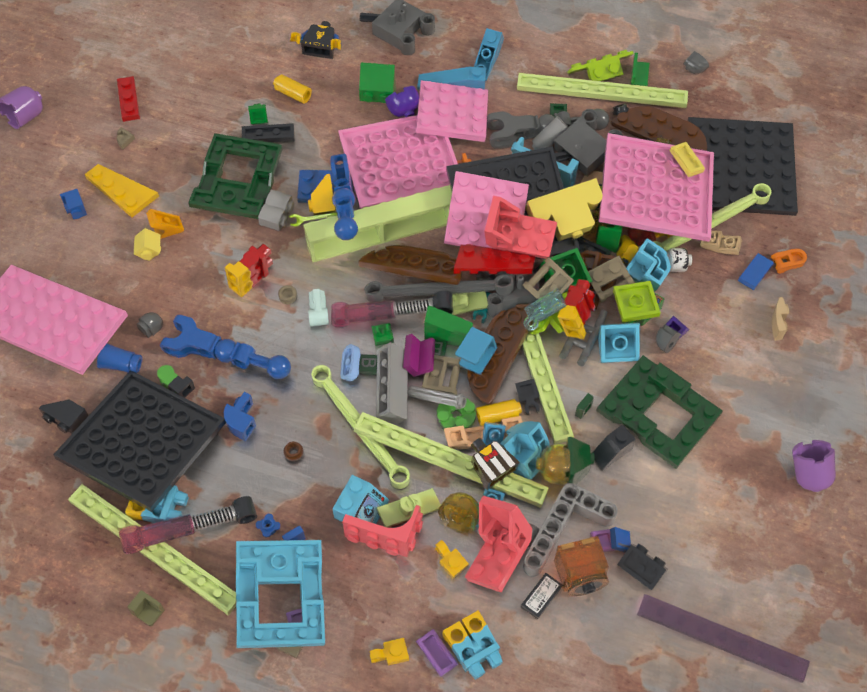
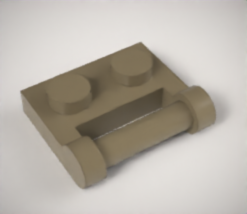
M620 256L589 271L593 281L590 284L601 303L614 294V286L634 283ZM621 276L624 277V281L602 292L600 287Z
M548 257L545 260V264L522 286L548 309L574 280ZM552 268L555 271L553 275L538 291L533 287Z
M434 355L433 371L425 373L422 388L457 395V381L460 369L463 368L459 364L460 359ZM447 366H451L452 373L449 386H443Z

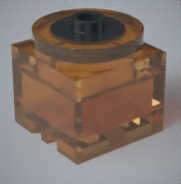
M598 536L557 546L554 563L560 582L563 584V591H567L568 595H587L609 584L607 576L609 566Z

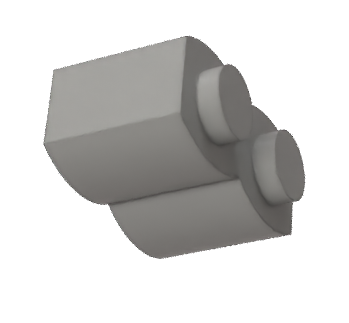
M271 190L259 213V225L278 231L281 230L282 226L285 227L288 220L287 215L294 208L292 195Z

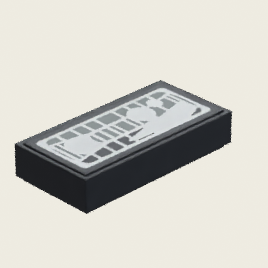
M545 573L523 601L521 608L536 619H539L561 590L563 584Z

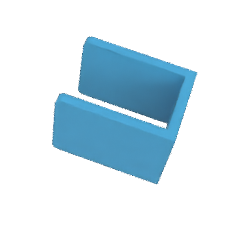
M471 327L455 355L461 358L460 366L480 375L496 351L497 345L493 336Z

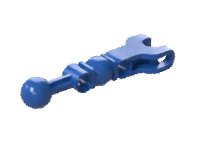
M337 154L330 158L335 192L332 202L338 216V220L334 225V232L341 240H351L358 232V225L353 219L355 195L353 193L347 155ZM338 161H343V164L337 165L336 163Z
M176 315L173 320L176 329L182 333L176 338H163L159 345L163 352L178 358L189 354H197L215 360L217 358L223 363L232 362V365L242 369H247L249 364L267 369L268 374L274 379L287 377L291 370V363L285 356L275 355L268 358L255 354L256 350L252 346L240 342L235 343L231 339L222 340L220 336L198 329L192 318L183 315Z

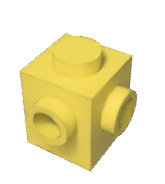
M144 228L135 235L134 255L148 261L157 256L161 251V235Z

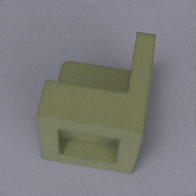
M142 590L127 606L134 616L150 627L154 625L165 611L161 603Z

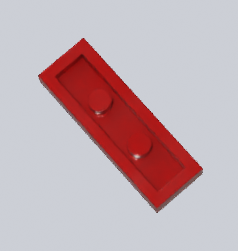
M134 76L117 79L123 122L140 119Z

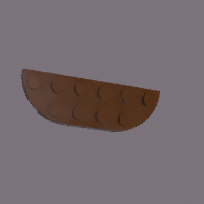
M633 107L627 112L619 113L611 121L613 127L643 140L670 145L687 142L692 149L707 151L706 138L696 125L654 107Z
M406 245L385 246L386 249H381L376 253L373 250L358 261L361 268L458 285L461 280V271L459 274H453L456 258L441 251Z
M531 304L516 305L514 308L498 313L488 325L485 333L494 337L497 349L480 375L470 370L467 371L470 388L476 398L483 404H492L540 310L539 306Z

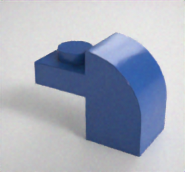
M246 392L235 400L234 407L226 404L224 409V418L228 430L231 434L245 442L256 427L254 417L247 414L253 405L251 395Z

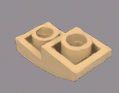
M711 231L710 241L701 240L700 246L718 253L739 255L742 239L741 236H724L722 231Z
M779 297L772 316V331L775 341L782 340L787 332L785 319L789 314L788 304H785L783 297Z

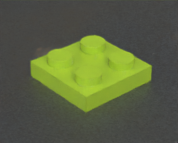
M651 281L613 287L622 323L660 317L661 312Z

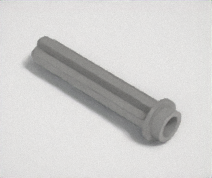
M409 386L407 390L409 397L455 406L456 409L464 408L467 401L466 397L460 393L455 395L417 386Z

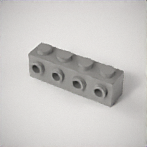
M390 342L378 348L376 418L396 425L407 420L408 378L407 370L403 368L405 349Z

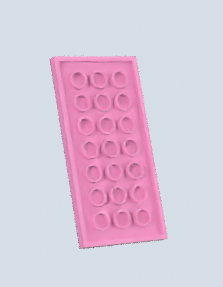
M10 265L0 277V339L82 375L128 316L125 310L13 265Z

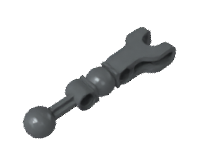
M597 108L594 109L597 112V128L595 130L599 131L608 125L609 115L603 109ZM504 111L490 113L487 115V127L490 130H499L491 134L490 145L496 149L509 148L520 137L524 139L535 138L557 116L568 127L580 117L571 118L570 114L566 111L559 112L558 114L554 113V116L544 114L539 118L538 115L512 116Z

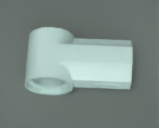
M313 289L311 292H308L310 326L329 325L325 292L320 289Z

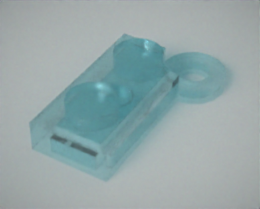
M558 289L553 290L525 307L528 317L524 320L523 324L528 331L535 330L539 325V321L541 322L566 307L563 296ZM534 321L533 325L529 326V322Z

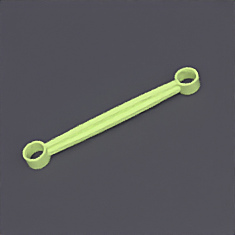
M763 183L754 186L752 194L712 213L711 229L755 203L760 205L766 204L770 199L771 188ZM763 191L767 196L759 197L755 192ZM673 235L662 243L658 241L653 242L667 252L670 248H675L691 240V238Z
M325 365L316 366L311 373L313 383L317 387H323L337 408L354 429L360 414L334 384L330 369ZM320 372L328 374L325 380H317L315 378ZM358 434L374 456L389 472L391 485L396 489L407 487L410 482L408 469L404 466H398L382 443ZM398 472L407 475L406 480L403 482H396L392 477Z

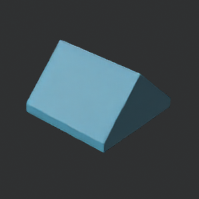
M639 323L600 325L597 339L601 363L638 361L640 359Z

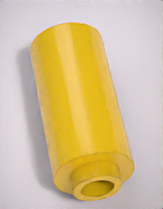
M283 74L274 79L273 85L275 90L303 104L307 103L312 94L311 88Z
M515 399L476 408V415L480 426H484L485 422L499 423L502 419L518 417L522 413L520 402H516Z

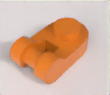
M791 249L771 255V260L776 264V271L780 274L787 270L802 267L807 260V254L801 249Z

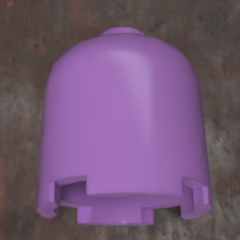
M21 86L0 97V113L2 116H7L10 120L7 123L10 126L18 129L42 112V97L38 91H34L27 86Z
M812 440V444L803 445V442H800L792 449L797 483L802 488L813 492L829 488L836 477L835 449L831 448L829 442L823 440Z

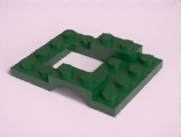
M214 133L204 160L202 178L199 186L195 187L188 202L189 207L258 219L259 213L274 183L273 176L283 150L282 145ZM227 154L259 159L251 183L221 178L223 174L222 167Z
M644 355L596 409L598 413L612 423L623 424L633 431L645 447L676 469L723 412V410L691 389V383L662 363L657 365ZM661 394L693 415L673 440L658 430V425L644 415Z

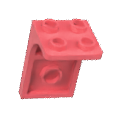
M416 505L410 520L397 528H387L345 514L342 521L344 534L351 542H362L372 549L380 548L386 550L390 555L397 556L399 554L407 557L409 551L413 552L415 548L416 532L420 533L422 529L423 513H421V506Z

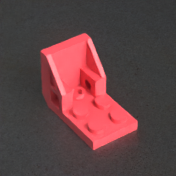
M493 195L484 231L486 244L495 249L547 259L548 257L550 258L557 222L520 215L518 207L502 197Z
M483 496L479 502V535L485 543L465 578L469 582L502 592L531 542L532 527L517 505Z

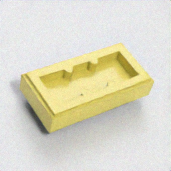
M687 142L670 148L671 154L688 177L704 172L705 167Z

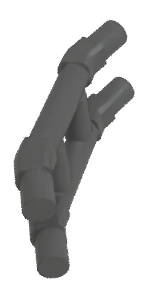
M601 309L594 327L587 324L584 325L586 333L590 334L587 342L574 337H568L559 357L566 359L573 345L580 347L583 351L577 364L584 366L597 340L600 325H604L608 311Z

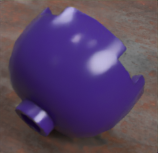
M415 86L404 87L403 92L398 94L393 92L385 99L387 108L397 117L414 116V112L418 109L419 93Z

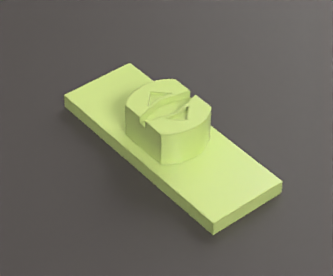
M486 291L452 294V315L487 308Z
M433 488L377 507V511L384 527L389 528L409 521L416 505L421 506V513L423 515L437 511L442 506Z

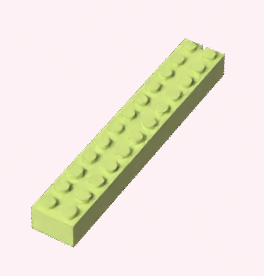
M450 184L355 210L353 219L358 225V232L351 240H341L335 234L334 225L338 220V216H330L326 219L303 224L306 244L312 262L447 226L452 196Z

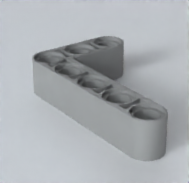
M568 483L564 485L525 556L524 572L531 577L541 573L573 511L607 527L611 526L615 521L618 512L616 505L575 484ZM565 494H573L574 498H568ZM584 503H591L593 507H586ZM563 510L566 514L559 515L556 511ZM603 512H609L612 516L606 517L603 515ZM554 527L557 531L550 532L547 528ZM545 544L548 548L542 550L538 545ZM535 561L539 566L531 567L528 563Z

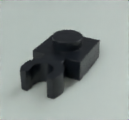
M530 379L515 383L520 403L526 402V415H530L529 408L532 406L539 413L540 406L534 401L539 399L535 380Z

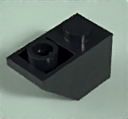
M70 399L39 407L43 415L42 419L49 424L55 423L64 433L70 432L72 434L89 416L85 408Z

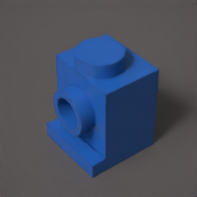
M78 189L60 194L67 214L71 213L73 220L87 215Z

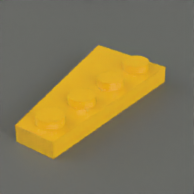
M97 164L85 173L87 180L132 218L159 197L158 192L100 164Z

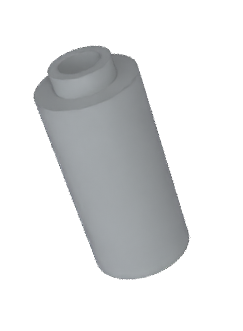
M557 116L532 140V147L534 149L551 147L554 144V140L569 127Z

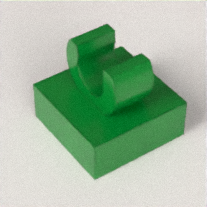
M261 103L248 106L251 124L268 123L266 104L261 105Z
M390 323L372 326L375 346L390 342L394 343Z

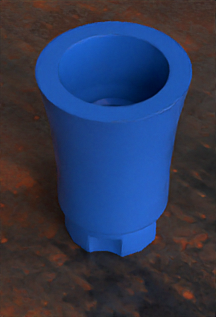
M108 343L100 351L97 358V367L99 369H112L123 372L133 371L138 373L142 363L141 355Z

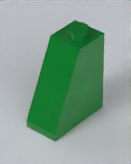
M428 306L424 321V340L434 338L435 340L447 341V345L459 347L471 327H473V323L435 307Z

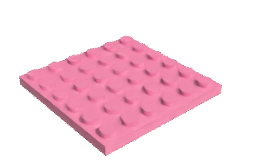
M417 115L338 130L343 152L347 155L350 176L359 208L362 209L363 207L396 200L400 197H407L434 188L448 186L449 180L446 166L458 164L449 138L416 133Z
M608 133L599 222L709 242L712 225L714 152L692 149L705 167L703 173L688 177L670 152V148L675 145Z

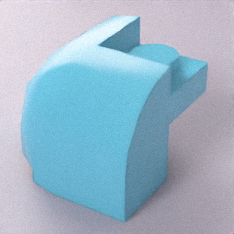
M647 238L626 269L633 281L637 283L651 281L655 292L670 272L671 266L667 257L668 253Z
M526 421L506 431L507 437L500 444L519 461L518 469L513 473L527 479H532L547 463V446L550 443L540 422Z

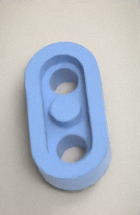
M353 344L347 345L342 354L340 376L348 382L353 381L359 375L361 353L359 347Z

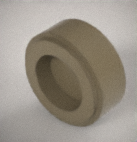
M290 285L281 287L278 292L279 300L287 305L294 303L297 300L296 289Z

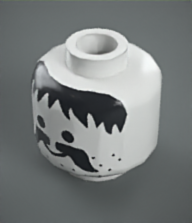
M670 248L668 250L667 257L670 261V272H685L688 266L692 265V255L688 254L685 248Z

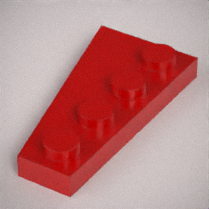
M461 244L453 274H459L460 271H470V274H478V271H489V274H497L500 271H506L507 274H532L535 257L528 254Z

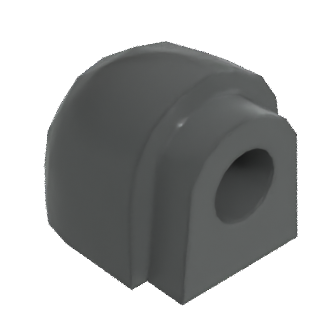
M695 51L684 62L685 69L694 74L702 73L709 68L708 61Z
M154 312L144 314L138 319L139 322L137 323L138 330L148 338L151 335L154 336L163 327L162 318Z
M665 324L663 328L660 327L656 335L658 347L665 353L670 352L681 334Z

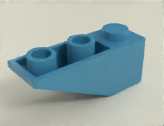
M486 28L474 67L486 68V81L499 56L504 41L502 32Z

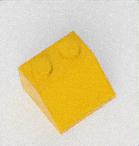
M330 174L325 175L311 194V200H308L309 212H313L314 215L335 212V206L332 202L333 190Z

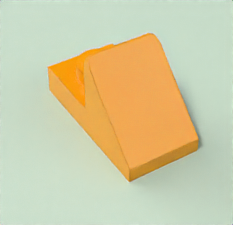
M149 209L146 213L150 226L154 228L155 233L161 235L160 239L184 231L180 216L154 209Z

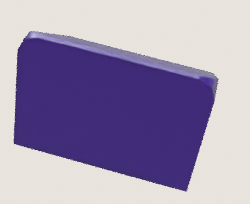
M672 316L666 323V325L681 334L679 339L690 330L675 316Z

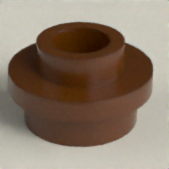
M292 441L284 447L283 453L286 459L297 461L303 456L304 450L300 443ZM292 450H296V451H297V453H295V454H291L290 452H291Z

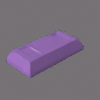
M434 629L416 640V643L440 677L458 665Z

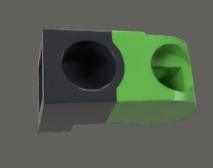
M164 365L158 369L157 376L161 385L184 398L195 389L192 379L188 376L182 379L174 372L171 366Z

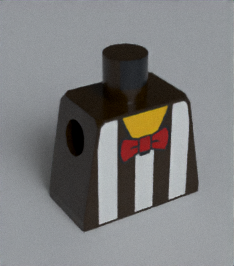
M478 438L471 444L476 451L472 456L471 463L486 490L518 469L519 461L497 441H493L486 446L483 440Z

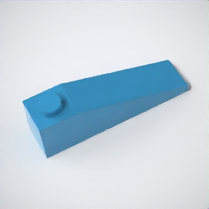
M464 67L419 74L417 89L420 90L422 80L485 90L486 68Z

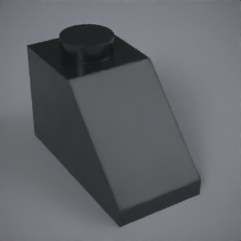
M622 424L607 435L592 452L594 453V462L602 471L631 451L636 439Z

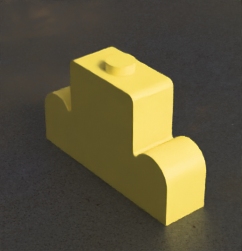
M595 178L529 200L526 203L525 209L530 217L557 222L555 236L558 241L570 237L575 239L581 237L583 233L590 231L594 226L595 221L590 210L597 208L603 195Z

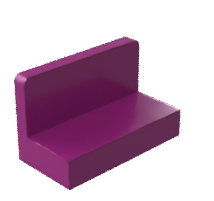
M413 334L406 335L403 368L413 377L433 371L435 339L429 338L420 341Z

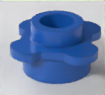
M266 514L264 519L256 522V528L260 529L263 536L267 538L280 529V523L273 519L272 514Z

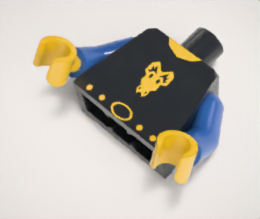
M322 21L321 25L313 24L302 34L292 32L290 42L301 43L303 55L333 59L334 49L341 50L342 47L339 36L335 34L334 28L331 27L328 21Z

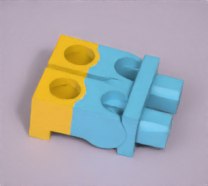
M174 485L152 512L129 500L125 513L134 521L142 520L163 526L168 520L170 523L181 521L182 512L174 509L176 505L185 507L189 497L187 493L179 491L178 487Z
M479 610L462 619L461 623L458 621L443 630L442 637L449 644L464 671H469L475 680L485 674V670L481 665L482 662L487 660L492 669L502 664L503 661L499 653L500 646L493 637Z

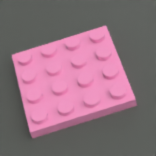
M421 80L416 133L485 142L488 90Z
M456 171L444 243L456 246L471 244L492 248L486 244L484 231L493 195L502 197L518 207L520 215H524L529 185Z

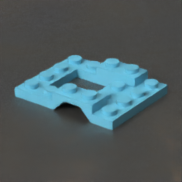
M321 540L236 541V648L325 646ZM258 584H300L302 622L259 624Z

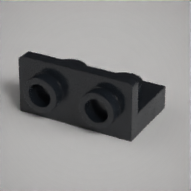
M638 543L637 546L631 544L617 565L650 590H653L668 570L665 567L666 562L657 556L653 558L648 555L649 550Z

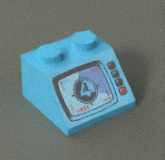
M351 475L332 509L335 519L341 522L345 514L377 524L380 519L377 507L388 504L389 499L371 483Z

